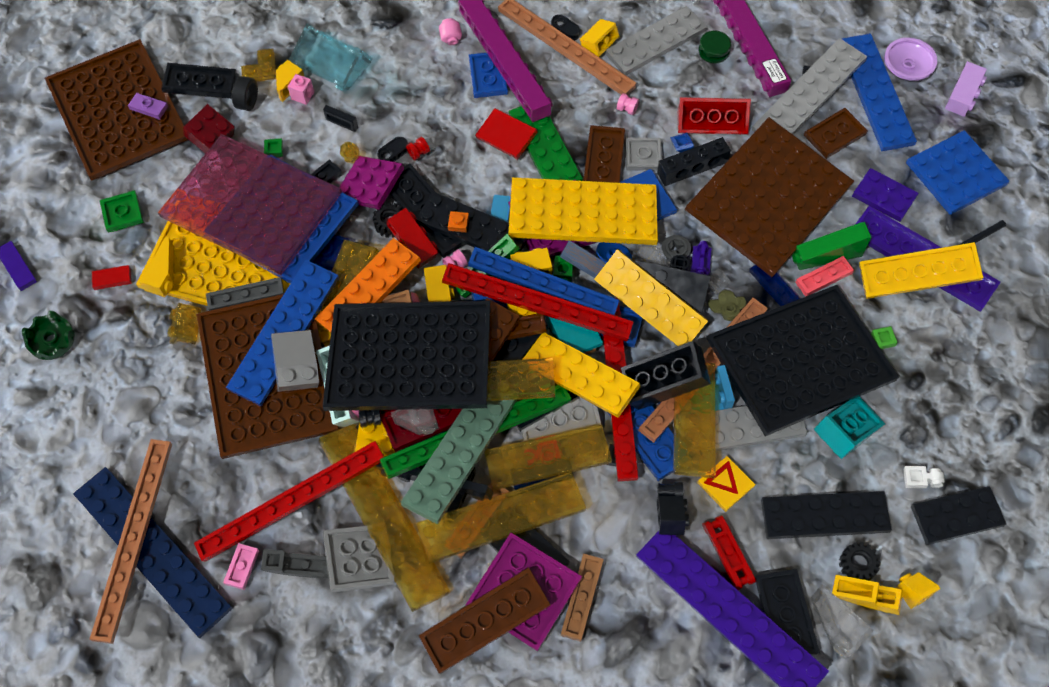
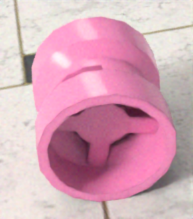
M622 93L617 103V110H625L628 114L634 115L639 105V99L635 97L629 98L627 94Z
M456 250L452 256H446L442 259L446 267L448 263L463 268L468 265L465 256L460 250Z

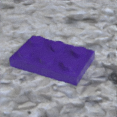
M870 168L853 192L852 197L901 222L919 193Z

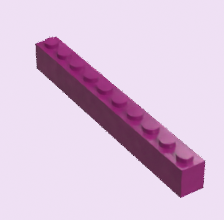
M458 0L459 12L486 53H488V56L531 121L535 122L550 116L551 107L553 106L550 97H547L543 87L538 85L536 77L530 73L527 63H523L520 53L515 51L512 41L508 40L505 31L500 29L497 19L492 17V13L489 8H486L484 0Z

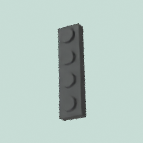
M281 277L206 293L208 310L284 294Z

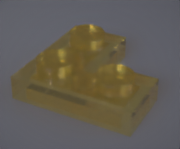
M274 48L257 50L258 64L241 66L242 76L254 78L257 82L276 79Z

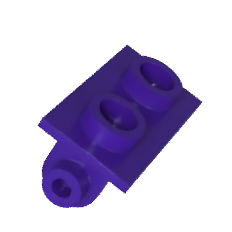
M700 241L698 246H693L691 271L710 274L712 248L709 247L706 241Z

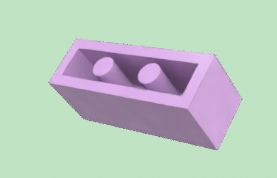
M967 61L945 109L964 117L968 110L972 111L976 102L973 101V98L977 99L981 89L979 86H983L987 77L984 74L987 69Z

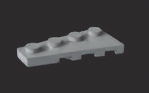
M577 397L521 428L525 448L529 449L536 447L537 444L554 439L558 441L602 429L597 406L581 397Z

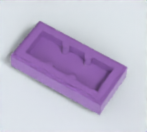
M136 93L128 107L130 110L160 119L168 105L166 102Z

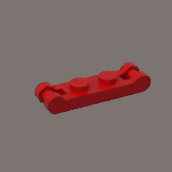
M720 515L712 522L706 521L702 523L704 531L708 534L731 579L732 585L739 590L745 584L751 585L755 583V577L724 517ZM720 528L721 532L716 534L714 529ZM742 570L744 576L739 578L736 572Z

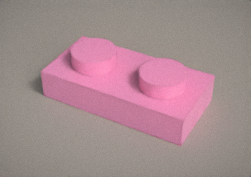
M238 543L223 583L245 590L259 549Z

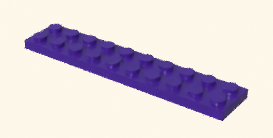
M658 531L636 554V557L779 687H816L829 673V670L676 535H659Z

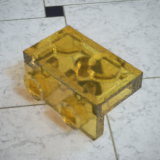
M178 303L176 308L171 310L170 320H172V326H169L167 336L170 337V344H174L175 341L196 344L199 329L196 314L201 313V308Z

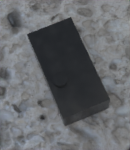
M635 260V263L696 311L702 313L710 280L709 274Z
M694 341L621 367L622 374L640 383V388L629 402L637 410L711 384L703 350Z

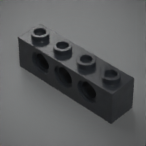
M723 137L659 160L657 174L663 185L668 186L724 165L729 160L731 149Z

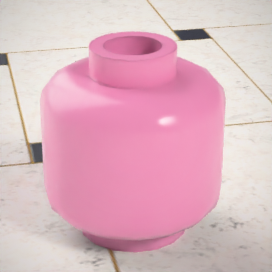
M453 18L442 21L439 26L442 42L448 43V45L457 44L462 38L459 22Z

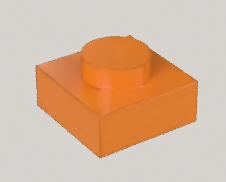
M450 211L448 231L467 232L469 213Z

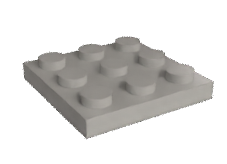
M385 524L323 530L331 593L394 585L395 580Z

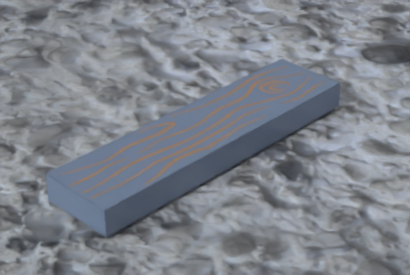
M570 240L560 255L562 259L593 278L599 274L606 264Z

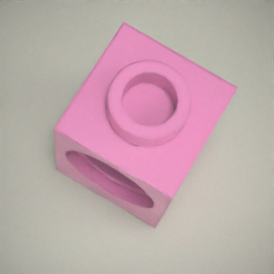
M295 74L288 85L291 99L307 105L314 94L312 81L309 78Z

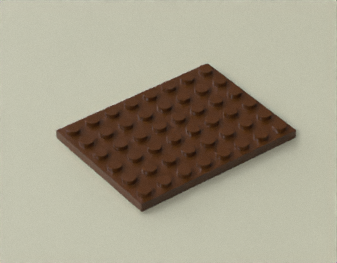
M140 39L45 77V81L91 181L188 140L183 133L184 125L168 93L162 92L163 83ZM139 93L166 102L168 108L162 117L157 119L130 110L128 104L135 94Z
M768 117L686 205L685 210L769 276L773 277L794 253L796 246L806 239L852 185L854 180Z
M284 294L196 314L219 452L222 459L339 432V426L332 424L330 411H324L322 407L325 388L316 353L317 350L322 349L318 324L315 319L308 330H311L319 377L317 388L278 392L276 382L262 406L226 389L229 381Z

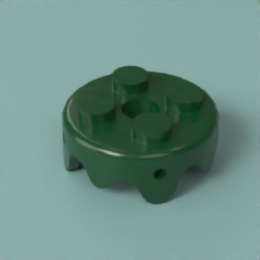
M48 311V314L45 316L34 317L32 325L29 328L24 327L22 329L26 349L34 357L42 360H53L63 356L72 347L75 338L74 329L70 322L55 311ZM55 335L53 340L46 341L48 336Z

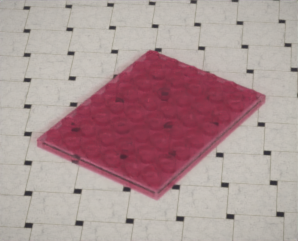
M221 134L159 210L158 214L167 221L282 275L342 191L337 186Z

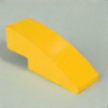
M835 575L832 596L870 609L896 615L900 614L903 596L902 589L881 586L879 582Z

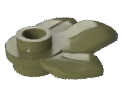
M722 290L718 295V299L708 300V306L714 313L721 314L725 320L733 321L740 313V310L746 306V300L742 296L735 297L732 291Z

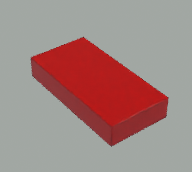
M129 265L92 271V287L94 290L132 284L131 267Z

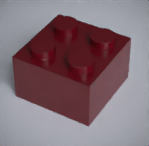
M209 104L202 108L183 127L184 136L210 158L234 136L235 126Z

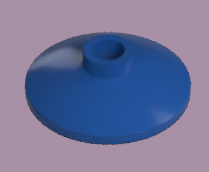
M600 242L597 245L596 253L605 263L609 261L617 249L632 260L630 251L619 243Z

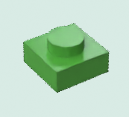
M891 326L872 330L871 335L880 349L897 345V340Z

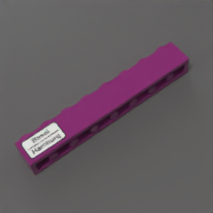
M713 0L714 4L720 9V14L725 18L727 27L733 32L735 41H738L742 53L746 55L748 64L754 69L756 78L762 83V88L767 92L769 98L786 93L790 87L791 79L745 0Z

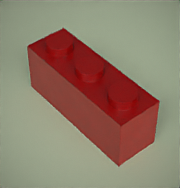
M404 208L389 218L386 225L401 244L420 257L421 261L417 265L419 269L436 258L438 248L433 241L430 242L427 238L426 230L422 226L419 227L415 215Z

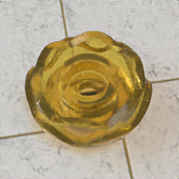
M344 142L340 146V155L344 157L345 162L354 163L358 159L360 151L356 144Z

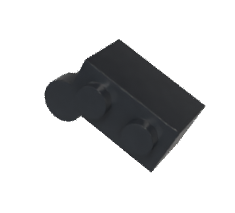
M674 482V484L658 483L657 514L659 535H684L685 526L689 527V514H685V511H687V499L683 498V482Z

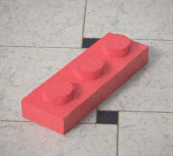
M842 256L797 278L795 283L806 297L853 274L854 269L846 258Z

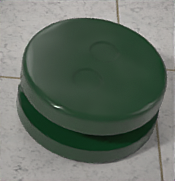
M721 31L706 32L702 35L699 43L698 52L700 57L709 63L723 62L729 56L731 40L728 35Z

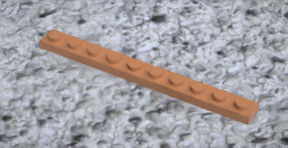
M505 0L498 6L500 13L619 94L629 95L636 88V82L515 0Z
M752 298L727 327L763 314L768 308L755 298ZM711 346L704 353L709 378L716 371L717 366L721 365ZM701 388L661 402L639 427L638 431L654 443Z
M150 440L92 629L91 641L108 644L114 643L172 448V443L169 441Z

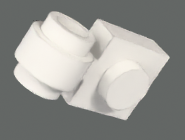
M905 466L903 468L905 488H927L928 484L932 488H940L945 482L944 473L941 472V469L933 468L927 473L926 466Z

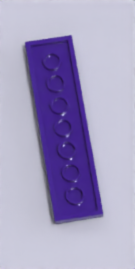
M871 206L867 207L856 222V224L865 222L871 235L868 246L886 257L941 248ZM982 271L983 279L980 281L939 288L981 312L1001 282Z

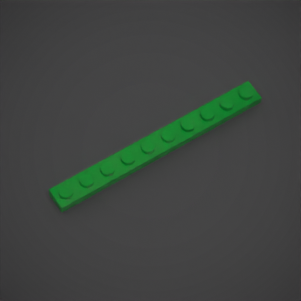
M556 385L520 400L513 405L496 434L557 409L570 402L572 398L565 388ZM448 431L381 458L380 463L388 480L426 464Z

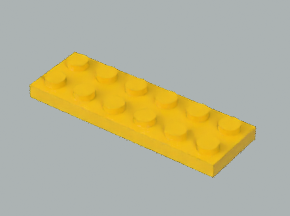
M975 242L859 262L866 299L983 279Z
M619 249L615 251L594 279L677 346L691 342L709 321Z
M542 333L521 361L523 366L619 418L640 388L639 382L547 333Z

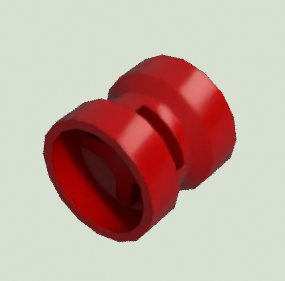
M423 137L416 139V143L406 145L407 152L414 161L419 159L420 155L430 152V147Z

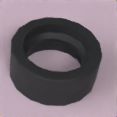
M240 76L236 79L233 86L232 103L236 109L250 111L257 101L258 84L254 78Z

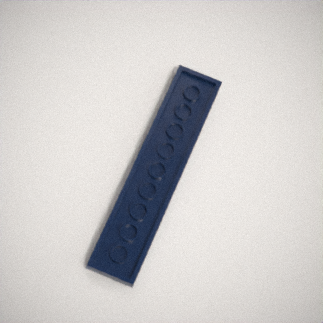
M104 467L75 491L73 495L118 545L133 497L115 476ZM150 518L136 567L200 639L233 608L158 524Z

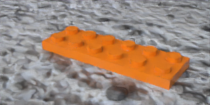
M393 238L325 307L315 320L331 333L334 304L381 303L421 261L420 257Z

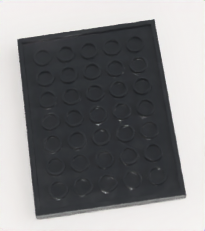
M838 285L709 334L706 338L720 363L725 365L728 376L764 436L773 434L846 403L849 400L893 383L899 378Z
M490 301L334 304L323 410L487 408Z

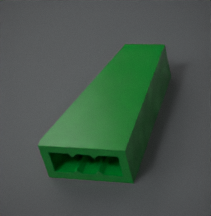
M861 222L797 245L796 250L792 254L794 264H797L799 270L826 265L842 256L846 260L862 257L871 239V235L865 222Z

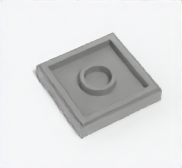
M626 138V170H657L658 162L662 160L661 138Z

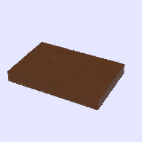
M843 108L805 131L804 136L827 159L867 135L868 130L846 108Z

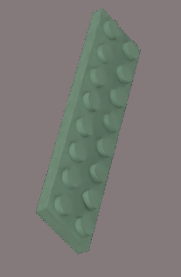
M488 379L487 408L462 409L402 499L401 506L438 524L519 398V393Z

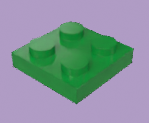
M135 190L100 200L105 228L108 233L144 223Z

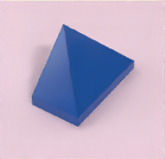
M687 132L670 137L677 152L681 153L694 148Z

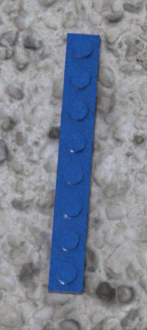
M474 247L468 262L469 267L611 315H615L619 300L477 247Z

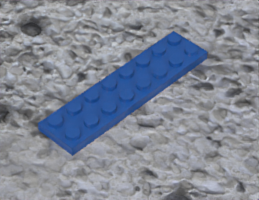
M871 33L842 38V40L867 56L866 61L851 75V78L881 152L915 146L917 140Z
M308 260L304 261L226 386L227 390L259 406L263 405L277 382L271 334L308 330L339 280V275Z

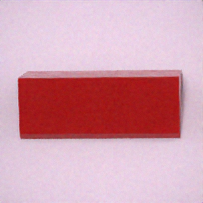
M680 97L677 111L678 133L748 134L751 99Z

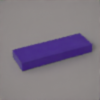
M9 241L0 247V260L18 289L23 291L35 284L37 280L13 242Z

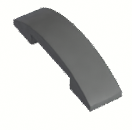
M263 550L261 571L297 577L329 578L326 556L285 553L283 550Z

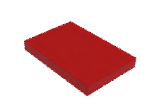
M494 108L475 136L477 139L518 160L537 134V130Z

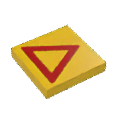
M728 456L722 459L697 482L725 512L756 485Z

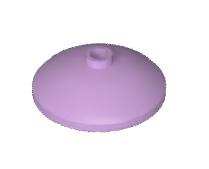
M901 38L893 41L887 47L884 55L887 68L894 75L905 80L925 79L934 72L937 65V55L933 48L924 41L915 38Z

